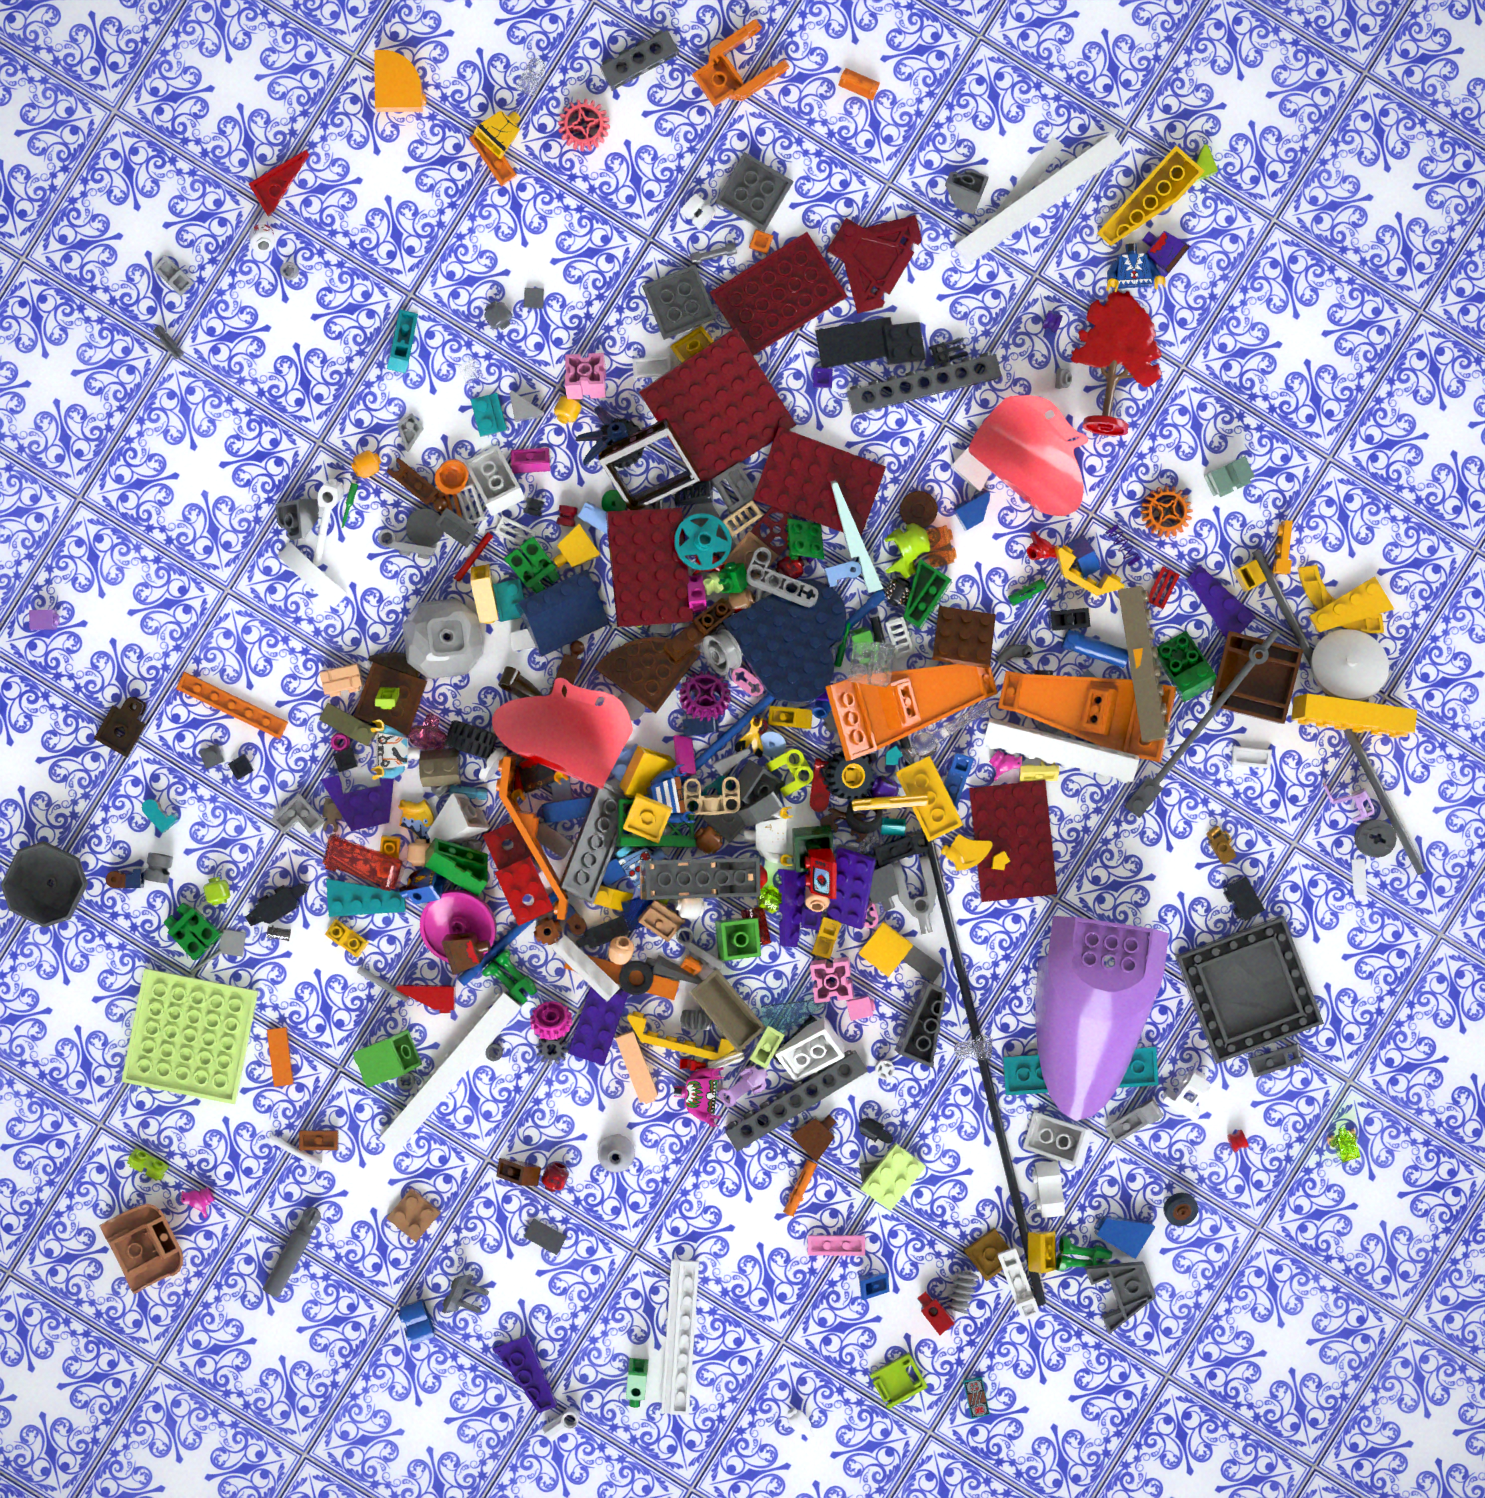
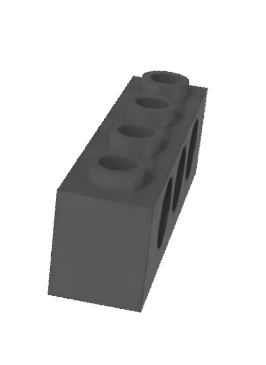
M660 30L650 40L646 41L644 39L638 42L635 48L631 50L625 49L620 52L617 58L605 60L602 66H600V70L611 91L676 57L679 55V50L669 31L663 32ZM653 46H658L661 50L659 53L654 54L650 49ZM637 55L644 57V60L640 63H636L633 59ZM624 64L627 66V69L624 72H619L617 66Z

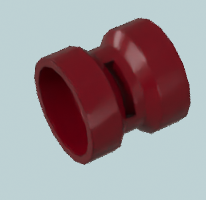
M559 505L558 511L560 515L557 518L556 524L575 527L576 521L574 518L578 508Z

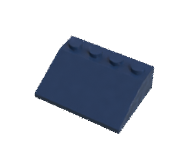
M587 569L515 605L541 657L609 624L596 586Z

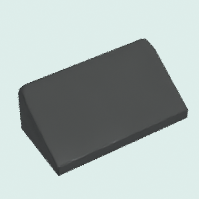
M533 1218L524 1234V1238L555 1255H558L567 1238L566 1235Z

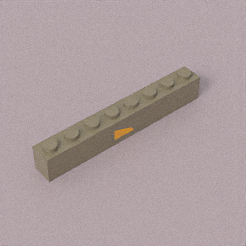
M1142 586L1118 590L1142 741L1151 742L1168 739L1170 725L1165 720L1167 707L1162 701L1164 688L1159 683L1161 669L1156 664L1158 651L1157 647L1153 646L1152 639H1155V632L1153 627H1150L1149 620H1152L1151 610L1147 609L1146 602L1149 601L1148 591L1144 590Z

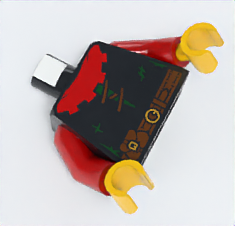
M526 759L518 763L515 773L514 791L511 797L516 803L519 796L522 801H525L526 797L523 792H533L555 781L561 785L560 780L562 777L566 781L569 778L566 774Z

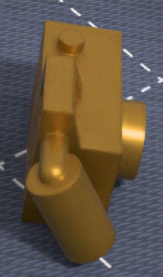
M1216 825L1206 833L1210 839L1208 841L1209 845L1223 865L1237 857L1235 850L1229 845L1232 839L1226 830L1222 832L1220 827Z

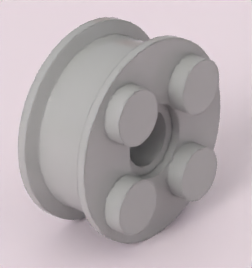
M720 629L714 636L708 635L703 639L705 658L716 673L725 675L730 668L737 669L741 666L743 653L736 639L728 630Z

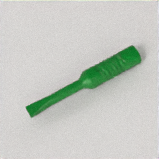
M351 483L341 528H344L350 507L354 503L358 484Z
M847 622L843 641L838 648L834 662L836 667H841L846 640L851 626L850 622Z

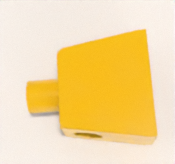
M578 524L558 543L557 546L561 553L555 556L553 561L558 568L569 562L572 568H575L599 557L601 554L581 525Z

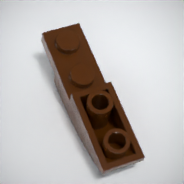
M723 597L696 617L693 623L667 642L663 648L675 661H678L686 653H690L699 646L706 636L714 633L722 625V621L729 618L735 610Z

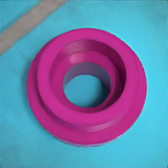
M336 733L331 738V746L338 752L347 750L350 746V738L343 733ZM340 738L344 740L342 746H339L337 743Z

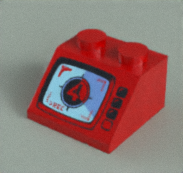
M809 849L808 856H805V868H808V874H805V886L809 887L810 893L836 899L837 863L832 850Z

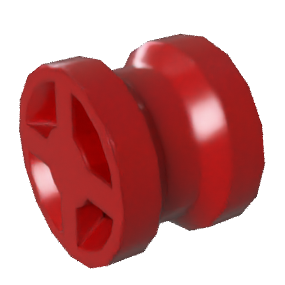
M1241 1129L1236 1134L1227 1135L1234 1153L1238 1152L1240 1148L1249 1147Z

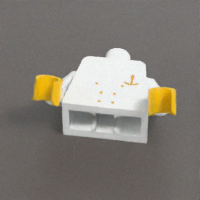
M791 806L784 807L759 824H755V830H744V842H755L759 855L770 862L779 863L784 866H792V864L787 863L788 857L793 858V855H787V819L793 817V815L789 816L787 814V810L792 809Z

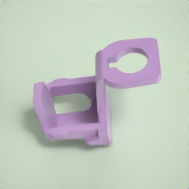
M1323 783L1332 804L1354 799L1360 814L1351 818L1353 823L1374 813V807L1365 788L1357 790L1350 795L1333 799L1326 783ZM1366 799L1368 800L1372 810L1366 811L1363 805V802Z
M754 1066L744 1067L739 1072L742 1080L730 1089L723 1088L717 1093L727 1108L734 1106L736 1100L749 1090L756 1095L767 1086L765 1079L768 1073L764 1068L758 1070ZM724 1094L730 1096V1101L725 1098Z

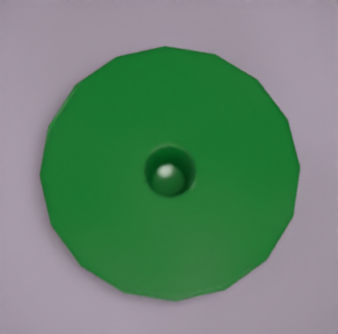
M617 490L605 492L601 500V507L606 512L626 511L627 505Z

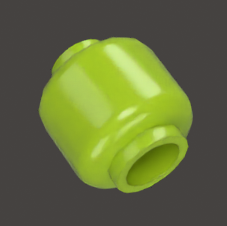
M220 876L208 879L209 883L203 886L206 901L212 903V906L227 903V899L231 897L228 882L220 880Z

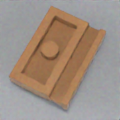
M655 899L640 915L638 922L669 942L680 929V926L685 923V919Z

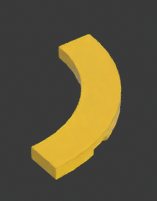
M1318 565L1297 568L1302 587L1317 610L1336 600L1326 590L1319 574ZM1382 614L1341 626L1345 629L1370 634L1384 633Z

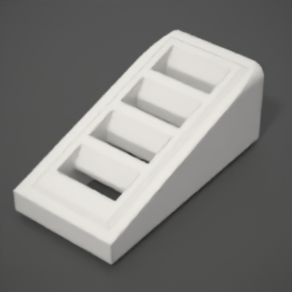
M904 617L884 623L896 659L914 654V648ZM901 624V628L892 631L891 627ZM904 632L902 636L896 638L893 636V634ZM906 638L907 642L896 645V641ZM905 646L909 647V650L900 653L898 652V649L903 648Z

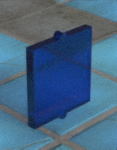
M641 897L621 902L624 911L623 918L627 921L629 931L645 927L638 922V918L652 904L653 900H643Z

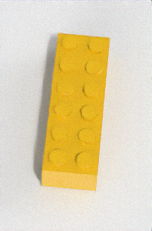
M1307 693L1293 698L1291 720L1298 721L1297 724L1301 725L1316 723V727L1321 728L1334 726L1335 730L1352 729V732L1356 733L1371 731V735L1382 736V734H1389L1388 737L1400 738V736L1408 737V734L1415 733L1417 710Z

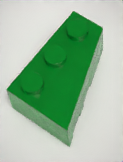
M434 838L425 852V866L474 895L479 896L488 883V854Z

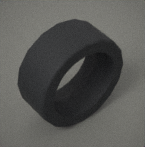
M861 796L862 798H860V799H868V798H872V797H870V796ZM851 800L846 810V822L853 831L860 834L874 832L882 823L883 809L873 810L876 813V817L872 821L861 822L853 817L854 810L852 809Z

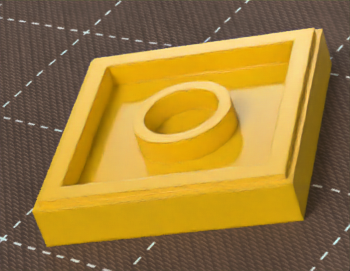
M637 793L623 829L659 843L673 808Z

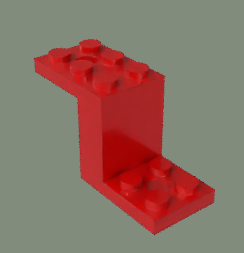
M514 821L482 835L498 869L495 875L518 926L553 911L554 907L539 876L541 872L539 865ZM509 839L513 842L511 850L503 848L504 840ZM530 894L533 896L534 903L532 905L524 904L523 897Z

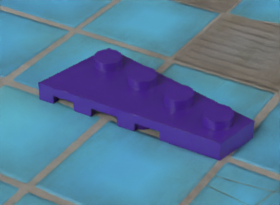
M778 869V875L781 876L782 884H779V893H782V903L779 904V911L782 914V919L779 921L780 946L797 947L804 903L805 874L807 872Z

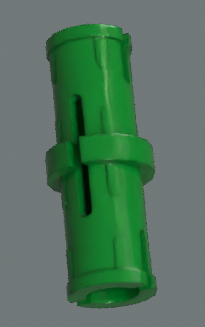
M1040 578L1028 586H1022V589L1009 595L1008 599L1014 607L1026 599H1032L1033 595L1047 589L1044 580ZM1032 588H1035L1034 590L1020 597L1021 594L1029 591Z

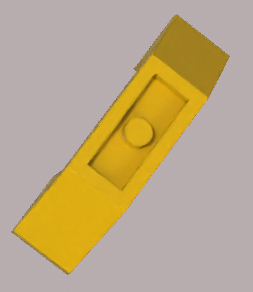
M1056 545L1055 551L1060 573L1065 578L1096 596L1124 588L1125 585L1120 582L1122 578L1113 573L1111 575L1105 573L1098 583L1090 577H1087V579L1080 576L1081 572L1074 568L1069 570L1076 559V556L1072 554L1073 550L1065 545L1062 548Z

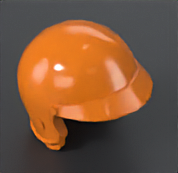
M459 459L446 460L435 473L436 486L445 494L453 495L461 492L468 481V468Z

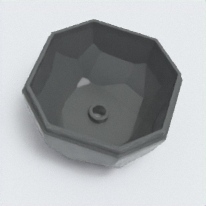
M42 841L17 850L1 883V888L9 911L45 928L72 918L88 882L80 858L46 841ZM50 879L54 881L53 886H50L48 883Z

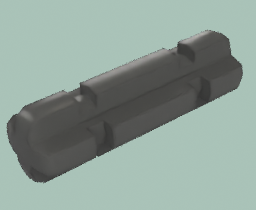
M157 326L153 333L160 338L159 340L175 359L181 358L184 352L177 347L178 345L170 335L165 333L166 331L162 326Z

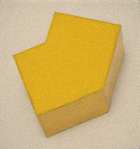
M1001 851L993 856L992 869H1005V864L1010 862L1005 851Z

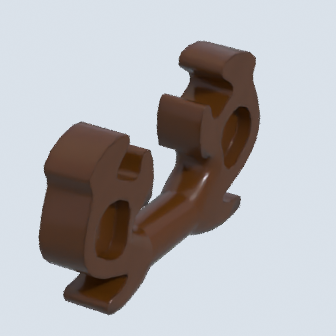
M830 808L828 811L833 814L822 817L820 819V826L830 825L831 829L836 833L838 825L835 824V820H846V812ZM853 813L855 819L864 822L860 818H866V815L863 813ZM851 829V836L854 833L859 835V838L855 840L856 842L866 841L868 834H860Z

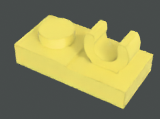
M1042 760L1038 766L1032 764L1020 766L1019 782L1058 781L1059 766H1055V762L1051 766H1046Z

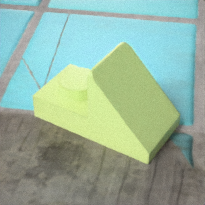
M767 1026L749 1060L767 1069L785 1035Z

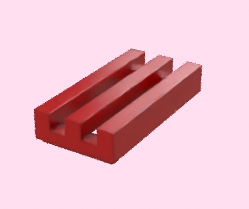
M1162 566L1148 594L1149 601L1147 602L1164 609L1180 574ZM1164 572L1167 573L1155 600H1152ZM1173 576L1174 578H1173V580H1172V582H1171V584H1170V586H1169V588H1168V590H1167V592H1166V594H1165V596H1164V598H1163L1161 604L1158 603L1159 600H1160V598H1161V596H1162V594H1163V592H1164V590H1165V588H1166V585H1167V583H1168L1170 577Z

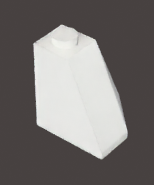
M453 793L427 833L430 838V844L434 838L460 844L490 829V826L483 811L479 807L474 808L469 803L470 799L465 794Z

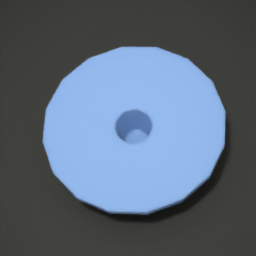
M769 731L760 736L764 755L777 757L784 753L786 741L781 734Z

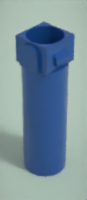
M1072 630L1066 632L1061 648L1068 651H1073L1120 668L1125 667L1129 657L1127 649Z

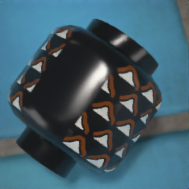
M898 576L891 579L884 591V595L888 599L887 602L893 606L906 604L912 589L911 583Z

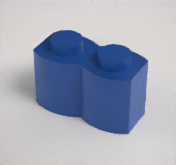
M423 1298L400 1307L398 1316L401 1323L406 1325L405 1335L408 1341H411L414 1345L435 1337V1329Z

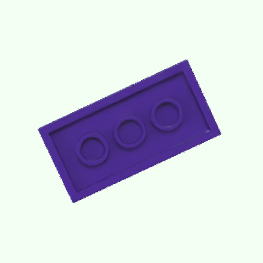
M842 847L837 850L836 899H830L826 918L860 930L864 928L875 858Z
M590 986L568 1054L604 1066L629 993L619 989L607 1002Z

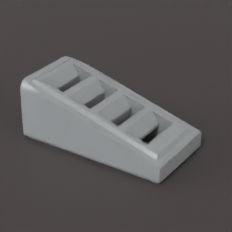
M744 749L716 761L712 765L723 776L750 754L751 751Z

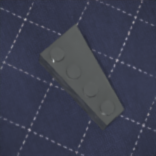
M927 980L924 981L894 1049L898 1054L931 1068L934 1066L937 1038L940 1032V1021L943 1015L947 992L943 987Z

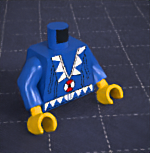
M1136 243L1126 244V255H1119L1107 271L1106 291H1109V287H1114L1115 292H1117V289L1151 287L1153 281L1155 289H1158V284H1162L1164 288L1166 287V278L1161 276L1159 269L1152 259L1147 258V254H1137Z

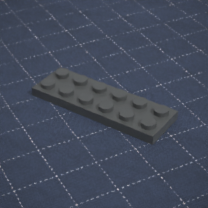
M606 783L603 790L596 787L559 884L560 889L589 903H594L615 848L616 839L618 838V800H633V798L625 796L624 792ZM623 804V812L626 815L631 806L630 804Z

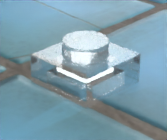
M475 358L457 366L465 384L483 377Z

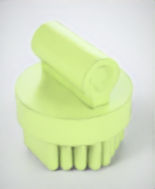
M711 572L707 575V579H704L706 595H711L713 591L718 594L724 589L723 585L718 583L720 580L719 572Z

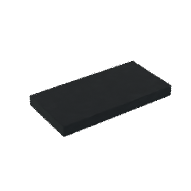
M891 317L815 330L821 367L829 368L885 358L886 352L882 327L892 325Z

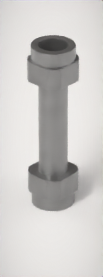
M728 243L723 248L704 253L694 252L690 254L692 265L702 264V261L723 255L732 256L737 254L735 243Z

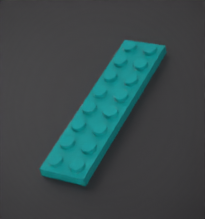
M1155 1046L1137 1047L1135 1049L1128 1069L1118 1088L1159 1085ZM1038 1054L1003 1056L1006 1096L1049 1093L1042 1076Z

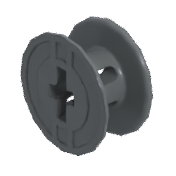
M1371 819L1364 821L1358 826L1354 840L1356 847L1361 853L1366 856L1379 858L1385 857L1392 852L1396 845L1397 837L1392 825L1383 820ZM1369 835H1376L1382 841H1374V839L1369 838Z

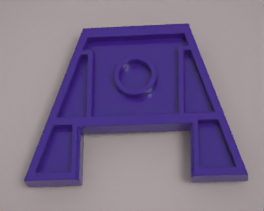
M339 775L320 779L351 831L389 823L394 778H379L380 785L347 793H343Z

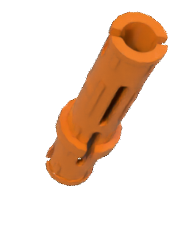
M806 1160L793 1191L789 1193V1200L783 1210L787 1215L794 1217L800 1201L802 1202L804 1199L803 1195L818 1166L817 1163Z

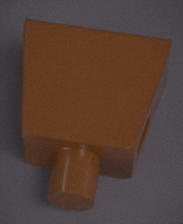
M830 1114L822 1121L814 1116L792 1131L790 1136L817 1162L835 1137L830 1129L837 1121Z

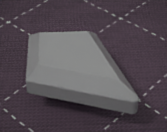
M413 413L397 424L407 452H409L424 430Z

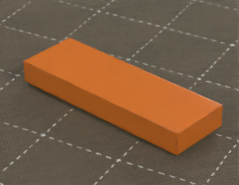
M474 134L469 137V140L501 187L517 177V174L504 156L499 159Z
M287 1027L267 1029L274 1087L293 1085L294 1080Z

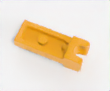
M1284 520L1278 525L1277 536L1280 537L1279 543L1275 547L1277 559L1273 560L1272 572L1274 574L1287 575L1291 573L1292 560L1288 559L1293 521Z

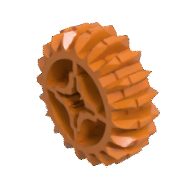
M1168 485L1164 486L1163 491L1161 487L1156 488L1157 493L1153 490L1150 491L1152 498L1145 496V500L1149 503L1141 504L1142 507L1147 509L1140 511L1141 514H1146L1147 516L1142 518V521H1149L1145 527L1153 526L1151 533L1153 534L1158 530L1157 536L1159 537L1164 532L1165 537L1168 538L1170 531L1173 536H1176V529L1182 533L1184 531L1182 526H1189L1185 520H1192V517L1187 515V513L1193 512V509H1187V506H1190L1192 503H1185L1184 501L1188 498V495L1181 497L1182 490L1175 493L1176 487L1173 486L1169 491ZM1162 496L1172 497L1168 504L1156 501L1157 498ZM1177 502L1181 507V517L1175 511ZM1153 506L1159 513L1157 521L1154 520L1152 515ZM1170 506L1169 512H1171V514H1168L1165 517H1163V512H1165L1163 511V509H1166ZM1166 519L1177 522L1173 527L1161 526Z

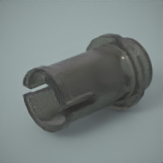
M274 925L272 927L268 926L266 938L290 941L291 929L276 928Z

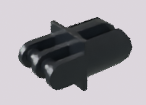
M963 337L930 346L929 350H932L933 354L931 357L935 360L934 366L968 356L967 351L952 356L949 355L966 349L965 344L947 348L948 346L963 342ZM942 347L943 351L938 353L937 348ZM944 355L945 360H940L939 356Z
M867 1117L859 1122L861 1134L873 1140L874 1143H876L877 1139L886 1144H890L893 1141L891 1133L883 1129L885 1127L883 1123L881 1124Z

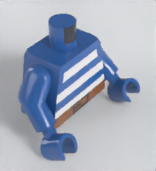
M684 764L677 765L675 769L671 768L660 772L651 781V786L647 787L648 795H644L673 808L668 823L695 822L694 820H688V815L695 813L686 812L680 776L687 774V772L681 773L679 771V768L684 766Z

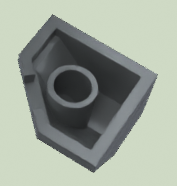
M965 170L962 174H958L956 171L950 172L945 187L956 208L974 215L989 176L974 170Z
M297 499L275 504L277 524L281 528H285L290 540L305 538L319 519L317 499Z
M749 759L739 774L740 799L750 805L762 794L773 791L777 796L785 782Z

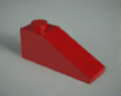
M398 984L396 986L397 991L434 1010H439V1013H451V1010L456 1008V985Z

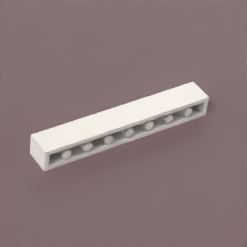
M989 718L983 744H986L991 749L1002 748L1010 754H1016L1017 752L1024 754L1026 758H1041L1043 762L1049 764L1056 762L1065 768H1080V771L1084 773L1095 772L1104 778L1115 777L1123 783L1134 781L1139 763L1138 755L994 718Z

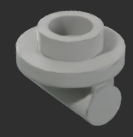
M1057 368L1055 388H1068L1072 382V374L1068 369Z
M451 785L432 786L431 791L440 799Z

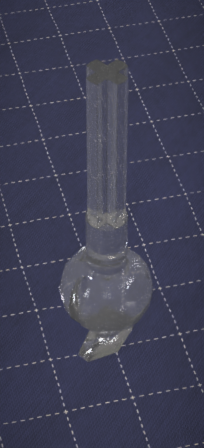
M985 701L981 702L932 734L928 732L916 734L911 742L912 747L900 749L904 759L911 765L916 756L926 758L934 755L939 742L990 711L988 703Z

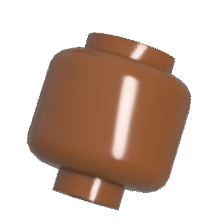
M707 826L704 829L700 827L694 834L696 846L705 854H715L723 844L721 842L722 836L711 826Z

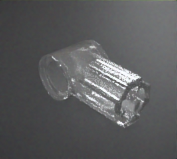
M983 1034L978 1035L976 1040L958 1042L954 1045L956 1058L958 1060L974 1057L981 1060L990 1059L993 1038Z

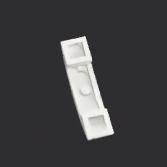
M291 542L278 555L295 574L333 608L347 595Z
M1016 1248L998 1253V1258L1022 1321L1040 1315Z

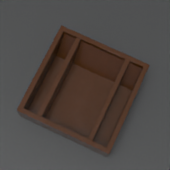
M1228 631L1210 706L1216 702L1250 659L1248 654L1250 648L1253 645L1262 644L1265 641L1264 639ZM1273 642L1267 649L1269 653L1267 661L1263 664L1254 665L1220 709L1276 724H1285L1303 649ZM1256 652L1255 657L1261 658L1262 652Z

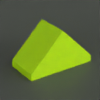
M1204 144L1195 163L1205 172L1195 183L1218 172L1209 146Z

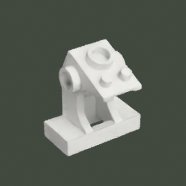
M1195 1068L1193 1071L1189 1069L1182 1079L1183 1087L1177 1093L1167 1088L1163 1094V1103L1196 1122L1200 1116V1107L1196 1104L1202 1096L1206 1097L1211 1089L1209 1086L1210 1082L1206 1080L1208 1076ZM1188 1089L1196 1093L1191 1100L1184 1097Z

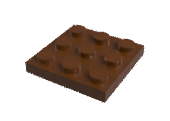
M939 606L932 660L989 669L996 614Z
M372 662L354 717L370 723L374 720H381L385 725L409 736L428 681ZM380 687L399 688V697L395 707H392V709H382L380 706H375V699Z

